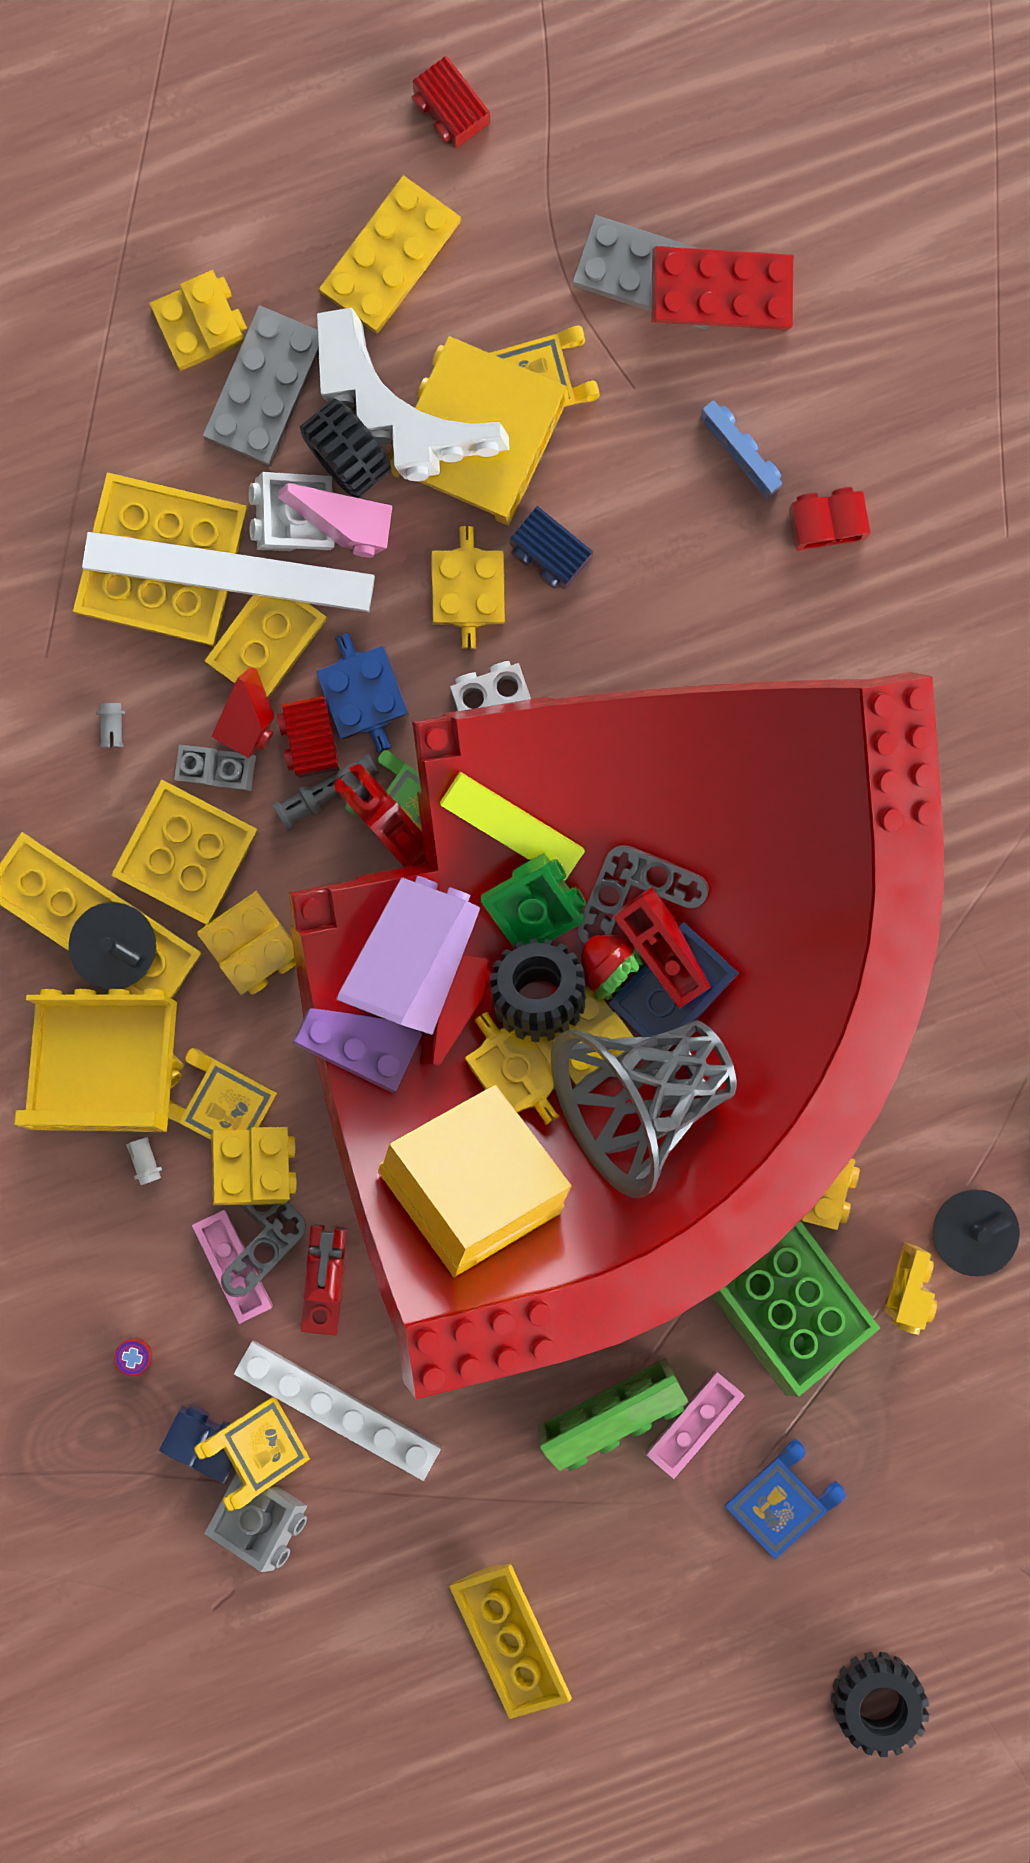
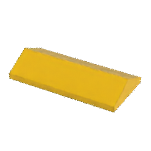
M511 1564L488 1566L453 1582L449 1586L509 1719L570 1702L572 1697Z

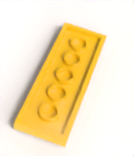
M21 832L0 863V905L68 951L71 930L77 919L85 911L98 904L107 902H118L132 906L23 832ZM141 912L148 919L154 930L156 954L152 966L144 977L124 989L129 990L133 995L143 994L144 989H159L165 991V995L173 999L203 953Z

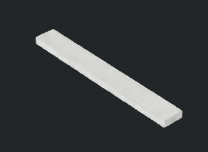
M87 532L82 564L84 570L369 613L375 576L372 574Z

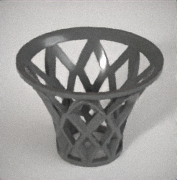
M692 1020L683 1026L651 1037L610 1039L593 1036L578 1030H568L556 1037L551 1050V1071L556 1094L575 1139L600 1175L615 1189L632 1198L644 1197L654 1190L661 1173V1168L669 1152L691 1125L711 1109L731 1099L736 1092V1074L728 1051L716 1033L709 1026L698 1020ZM696 1031L703 1035L702 1037H690ZM673 1045H677L673 1051H668ZM713 1048L718 1054L722 1065H708L705 1059ZM614 1049L621 1050L624 1052L616 1056H613L611 1052L608 1050ZM690 1050L697 1051L695 1056L691 1055ZM597 1052L603 1059L586 1054ZM569 1058L599 1067L586 1075L572 1089L569 1075ZM641 1059L649 1060L642 1068H635ZM682 1065H685L691 1079L677 1080L675 1074ZM704 1075L710 1076L707 1082L703 1078ZM609 1076L618 1077L624 1086L616 1097L589 1093ZM726 1080V1089L717 1090ZM644 1083L657 1087L654 1099L645 1101L642 1100L638 1089ZM695 1096H703L702 1098L693 1100ZM629 1098L632 1100V1102L625 1103ZM577 1104L615 1108L596 1141L589 1131ZM674 1109L671 1117H659L662 1111ZM624 1114H638L641 1126L637 1132L612 1138ZM666 1135L663 1143L658 1148L657 1139ZM648 1145L650 1157L642 1163ZM638 1146L628 1175L621 1171L605 1155L606 1153L620 1152Z

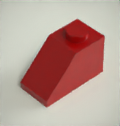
M250 666L237 678L211 736L247 758H250L258 749L264 750L274 733L269 728L275 716L257 669Z

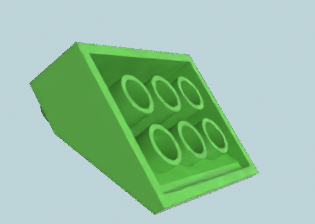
M801 1221L768 1253L725 1287L711 1295L785 1396L799 1397L880 1329Z
M664 1358L538 1425L540 1448L559 1471L566 1467L569 1471H572L584 1465L588 1461L587 1456L599 1450L601 1454L613 1450L620 1445L619 1439L632 1433L633 1437L647 1432L652 1428L651 1422L664 1416L665 1420L679 1415L684 1411L683 1405L689 1403L667 1359Z

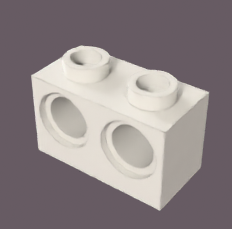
M504 661L489 667L490 673L479 677L473 672L456 678V684L450 686L457 710L471 709L463 703L464 696L471 691L479 692L483 696L484 701L480 707L531 699L519 663L511 665L510 661ZM503 680H512L516 683L518 690L515 695L504 697L497 691L498 684Z

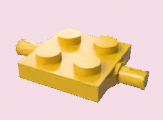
M466 526L459 527L460 548L452 551L431 552L432 625H452L461 628V649H468L469 636V650L477 649L476 628L483 625L505 623L503 551H483L474 548V527L468 526L466 540Z
M488 1012L482 1014V1018L481 1016L476 1018L474 1022L477 1023L487 1039L480 1048L465 1057V1062L483 1088L487 1090L496 1085L517 1114L522 1110L535 1107L546 1125L558 1118L559 1115L547 1100L555 1086L551 1071V1051L543 1039L540 1037V1042H531V1036L526 1035L524 1040L516 1037L515 1030L510 1033L504 1028L499 1030L488 1015Z

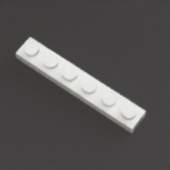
M254 1340L251 1342L234 1373L236 1376L422 1481L426 1478L441 1451L442 1446Z

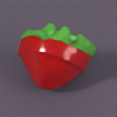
M597 935L591 937L585 943L581 956L582 968L586 977L585 983L595 993L597 1000L612 999L611 993L617 994L622 989L620 984L627 979V974L637 972L639 965H644L641 955L627 936Z

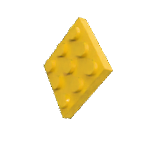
M161 779L111 876L207 925L215 916L259 830Z

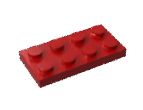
M655 246L652 249L651 322L789 330L793 327L794 255Z

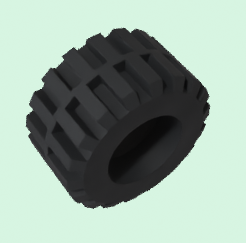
M335 398L332 399L300 426L302 437L310 450L332 478L349 495L359 498L391 472L390 461L380 444L357 415L343 402Z
M537 938L529 939V944L523 945L520 941L514 944L512 952L506 949L501 954L502 961L496 960L493 965L494 973L490 975L493 1007L498 1021H503L504 1029L509 1033L515 1030L516 1037L522 1040L527 1035L531 1036V1042H540V1037L546 1036L547 1041L554 1040L556 1033H563L569 1030V1024L576 1026L580 1021L579 1013H584L586 1000L584 971L582 965L578 964V957L573 952L568 954L567 947L561 943L555 947L553 940L545 939L544 943H538ZM536 981L549 982L558 988L552 995L543 999H529L519 994V991L524 986Z
M872 1652L864 1653L865 1659L861 1661L855 1656L850 1659L853 1666L848 1669L843 1665L839 1670L842 1678L840 1680L835 1678L832 1685L835 1693H831V1702L838 1724L845 1737L849 1738L850 1743L857 1749L861 1746L865 1754L872 1756L874 1750L878 1752L880 1757H888V1751L891 1750L894 1751L896 1756L902 1754L901 1747L907 1744L911 1749L916 1744L913 1737L916 1734L922 1737L925 1732L922 1722L929 1721V1713L926 1709L929 1706V1701L924 1693L925 1690L910 1666L905 1665L902 1659L897 1656L891 1659L888 1653L879 1652V1657H874ZM891 1688L899 1693L898 1705L888 1717L872 1720L860 1714L861 1703L872 1690Z

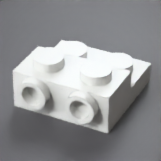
M262 472L255 478V483H251L249 486L248 496L249 503L256 505V519H252L250 522V538L252 541H257V550L293 551L295 549L331 550L334 548V541L278 498V491L288 483L333 493L332 476Z

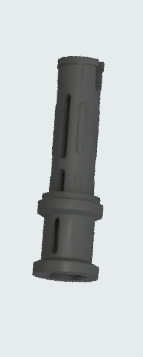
M369 754L310 788L308 786H301L298 788V793L281 803L273 802L272 805L287 831L292 830L293 824L311 814L314 816L318 815L319 811H321V806L340 796L334 789L335 782L339 777L342 778L347 774L352 766L361 764L372 777L378 775L379 772Z

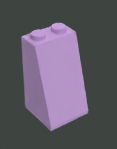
M417 876L415 882L401 878L343 984L337 1000L400 1025L433 1034L480 907L468 902L470 895L449 887L446 894L436 890L438 883Z

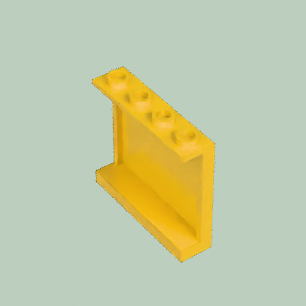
M449 336L445 345H440L435 352L432 362L435 367L430 377H425L420 384L417 397L420 399L415 409L449 421L471 424L500 422L509 435L510 450L499 451L497 455L491 457L479 455L465 456L457 462L439 460L440 474L431 475L428 479L417 482L489 512L495 516L496 521L509 526L568 401L567 386ZM392 445L388 453V459L393 476L398 478L400 472L394 466V447Z
M41 989L40 995H26V1000L35 1004L26 1110H16L14 1125L28 1130L167 1132L177 1002L166 996L165 991L159 989H144L143 994L130 995L131 992L124 989H109L108 995H96V991L90 989H75L74 995H62V991L55 989Z

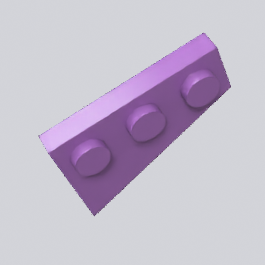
M310 1008L292 1044L394 1093L397 1091L423 1032L383 1018Z

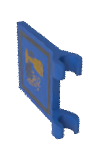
M793 1439L769 1465L725 1504V1507L774 1559L778 1558L824 1514L840 1504L846 1497L844 1488L837 1481H834L817 1498L790 1470V1467L800 1461L806 1453L804 1446L797 1439Z

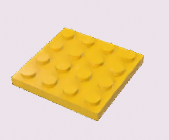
M107 472L93 532L238 554L248 507ZM83 569L73 612L90 618L215 647L228 591Z

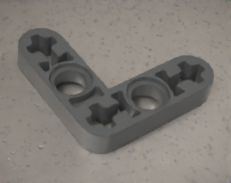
M629 845L617 846L608 853L584 910V923L578 926V935L585 944L591 938L589 937L591 931L586 928V924L592 925L599 914L598 912H592L593 906L603 913H611L614 916L624 906L632 885L645 891L653 887L659 897L683 907L695 908L703 904L708 897V883L699 874ZM624 852L629 854L628 861L633 863L632 868L626 867L620 876V879L627 880L625 886L618 880L605 878L607 872L612 876L615 875L618 863L613 861L614 856L620 857ZM661 866L666 870L668 879L665 885L656 887L649 883L647 872L651 867ZM675 872L682 875L678 882L683 885H689L692 881L697 882V890L702 892L701 897L694 896L692 900H687L685 898L686 891L677 887L674 889V895L667 892L674 882ZM609 885L617 889L620 897L616 905L606 906L600 901L599 892L602 887ZM605 916L600 929L605 931L604 935H612L617 922L613 917L610 920Z
M288 1202L286 1204H272L271 1209L267 1212H259L253 1205H239L264 1230L222 1274L221 1286L229 1296L238 1298L248 1294L305 1233L306 1224L304 1218ZM279 1206L284 1211L278 1216L286 1223L290 1220L296 1223L293 1228L297 1233L295 1236L292 1233H288L286 1236L283 1235L280 1231L283 1225L277 1218L274 1219L272 1224L266 1220L276 1212ZM258 1244L270 1246L273 1250V1259L265 1264L258 1262L253 1254L255 1246ZM243 1258H246L249 1265L259 1271L260 1274L256 1276L254 1270H252L244 1279V1283L247 1285L246 1288L240 1285L233 1288L230 1285L233 1280L230 1273L239 1274L247 1266L246 1263L241 1261Z

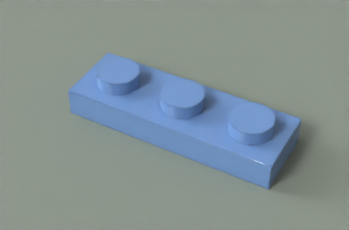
M714 400L705 406L700 415L701 421L767 500L779 491L782 482L779 480L781 474L777 467L771 461L765 462L756 452L759 450L756 442L749 434H741L734 425L736 420L726 406L722 405L719 407Z

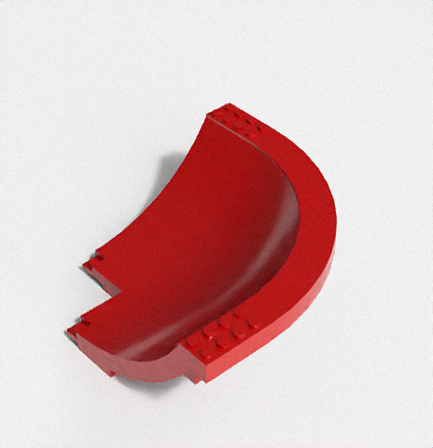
M906 672L872 679L748 682L646 689L559 699L540 697L444 713L442 717L412 721L421 791L417 792L426 863L356 876V880L289 892L293 920L290 930L303 1019L310 1008L382 1018L339 1001L337 997L401 878L415 882L417 876L438 883L436 890L447 894L450 887L470 895L468 902L480 907L463 955L489 959L488 968L491 973H494L493 965L496 960L502 961L501 954L506 949L512 952L514 947L481 903V895L512 878L513 870L530 860L440 805V801L459 772H462L584 848V854L565 880V883L569 889L577 887L585 899L586 906L608 853L620 845L632 846L702 876L708 883L709 893L704 903L700 906L687 908L662 897L660 898L674 916L679 927L685 922L740 973L697 1019L716 1033L728 1051L737 1080L735 1095L705 1113L691 1125L669 1152L661 1168V1173L654 1190L644 1197L632 1198L609 1184L595 1169L579 1146L563 1114L556 1090L553 1089L547 1100L559 1115L554 1121L552 1120L551 1123L546 1125L535 1107L522 1110L518 1115L571 1184V1188L563 1202L565 1206L561 1214L456 1277H453L378 1173L380 1163L385 1159L390 1143L485 1091L465 1062V1057L480 1048L487 1039L477 1023L474 1022L479 1016L482 1018V1014L488 1012L499 1030L504 1028L503 1021L499 1022L495 1014L491 985L489 984L487 990H485L484 997L440 1065H420L424 1032L422 1033L397 1091L394 1093L315 1055L349 1194L383 1302L397 1337L403 1383L416 1400L574 1359L620 1344L677 1317L725 1287L768 1253L814 1207L849 1163L878 1117L904 1064L925 1005L938 948L944 893V835L933 676ZM624 852L620 857L614 856L613 861L618 863L616 873L612 876L607 872L605 878L615 879L624 886L626 885L627 880L620 879V876L626 867L632 868L633 863L628 861V853ZM653 866L647 872V879L651 885L660 887L665 885L668 875L661 866ZM675 872L674 882L667 892L674 895V889L677 887L686 891L685 898L687 900H692L694 896L701 897L702 892L697 890V882L692 881L689 885H683L678 882L682 875ZM609 885L601 888L599 898L604 905L614 906L618 903L620 896L616 888ZM632 885L625 904L645 890ZM593 906L592 912H598L599 914L592 925L586 924V928L591 931L589 937L604 935L605 931L600 929L602 920L605 916L610 920L613 917V914L603 913ZM617 923L612 935L626 936ZM577 926L553 939V945L555 947L560 943L565 945L568 954L573 952L578 957V964L582 965L581 956L585 944L579 938ZM630 972L629 974H627V979L620 984L621 988H623L637 972ZM536 981L524 986L519 991V994L529 999H543L552 995L558 988L549 982ZM611 993L612 999L614 998L616 993ZM604 999V1000H605V1002L608 1004L612 999H610V1000ZM608 1004V1006H609L610 1009L613 1011V1013L616 1012V1011ZM616 1012L634 1037H643ZM696 1031L690 1037H702L703 1035ZM673 1045L668 1051H673L677 1045ZM713 1048L705 1059L708 1065H722L718 1054ZM690 1050L691 1055L695 1056L697 1051ZM641 1059L635 1068H642L649 1060ZM682 1065L676 1072L675 1078L677 1080L691 1079L685 1065ZM704 1075L703 1078L707 1082L710 1076ZM609 1076L589 1093L616 1097L624 1086L618 1077ZM726 1080L717 1090L726 1089ZM644 1083L638 1089L642 1100L654 1099L657 1087ZM695 1096L693 1100L702 1098L703 1096ZM629 1098L625 1103L632 1102V1100ZM577 1104L589 1131L596 1141L615 1108ZM674 1109L662 1111L659 1117H671ZM624 1114L612 1138L637 1132L641 1126L638 1114ZM666 1135L657 1139L658 1148L663 1143ZM648 1145L642 1163L650 1157ZM638 1146L620 1152L606 1153L605 1155L621 1171L628 1175Z

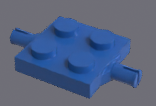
M349 633L342 634L343 638L337 636L335 640L342 658L335 664L316 671L340 738L346 739L359 733H370L377 753L384 751L383 748L388 750L391 746L384 728L393 720L409 715L386 649L384 646H380L367 652H355Z

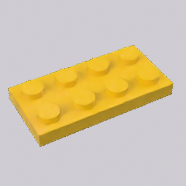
M403 175L320 286V294L341 309L352 308L363 325L378 335L460 224L461 216Z

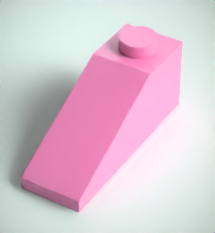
M291 483L286 484L278 491V498L338 545L343 548L352 549L354 555L371 558L374 557V554H378L387 548L392 505Z

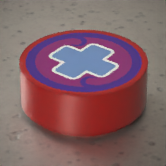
M139 1338L125 1340L117 1347L114 1354V1362L117 1369L127 1376L142 1374L152 1361L150 1346Z

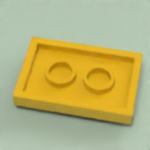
M253 595L205 659V662L234 684L237 678L250 666L257 669L269 699L326 622L327 617L309 603Z

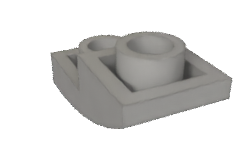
M179 745L174 780L251 791L256 756L252 755L250 758H247L238 752Z

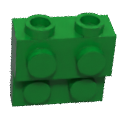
M545 853L514 869L512 878L481 895V903L513 947L514 944L520 941L523 945L529 944V939L537 938L538 943H544L545 939L553 940L584 923L583 907L586 906L585 899L577 887L569 889L563 880L566 878V873L561 863L556 858L550 861Z

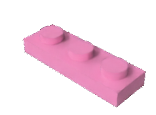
M227 1209L219 1211L192 1225L220 1285L222 1274L226 1268L245 1249ZM243 1258L241 1261L246 1263L247 1266L239 1274L230 1273L233 1278L230 1285L233 1288L239 1285L246 1288L247 1285L244 1283V1279L252 1270H254L256 1276H259L257 1271L249 1265L246 1258ZM262 1281L243 1297H231L224 1292L239 1324L273 1307Z
M715 1370L691 1398L689 1403L685 1405L684 1411L674 1418L645 1452L646 1455L675 1479L745 1397L744 1393Z

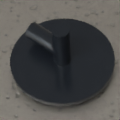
M118 902L98 904L85 911L75 922L69 937V955L78 974L90 984L104 989H121L138 982L149 971L156 954V937L148 919L134 907Z
M970 1189L953 1195L940 1207L934 1219L933 1241L937 1253L950 1268L964 1275L986 1276L999 1271L1012 1259L1019 1244L1020 1228L1015 1212L1003 1198L986 1190Z

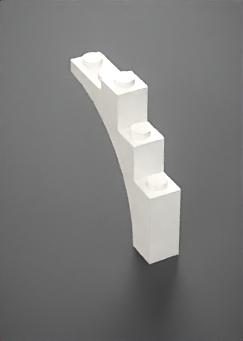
M352 308L317 313L322 397L327 403L335 398L346 404L350 409L356 405L357 417L368 428L380 445H387L393 440L394 466L404 479L423 481L431 475L440 474L439 460L457 462L465 456L479 455L491 457L497 455L499 451L510 450L509 435L500 422L471 424L443 420L421 412L396 397L382 383L374 370L366 348L363 323Z

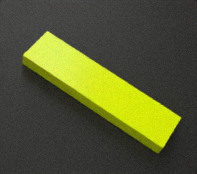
M459 772L440 801L442 807L529 860L543 853L546 854L550 861L556 858L565 870L566 878L563 879L564 881L585 852L584 848L462 772Z

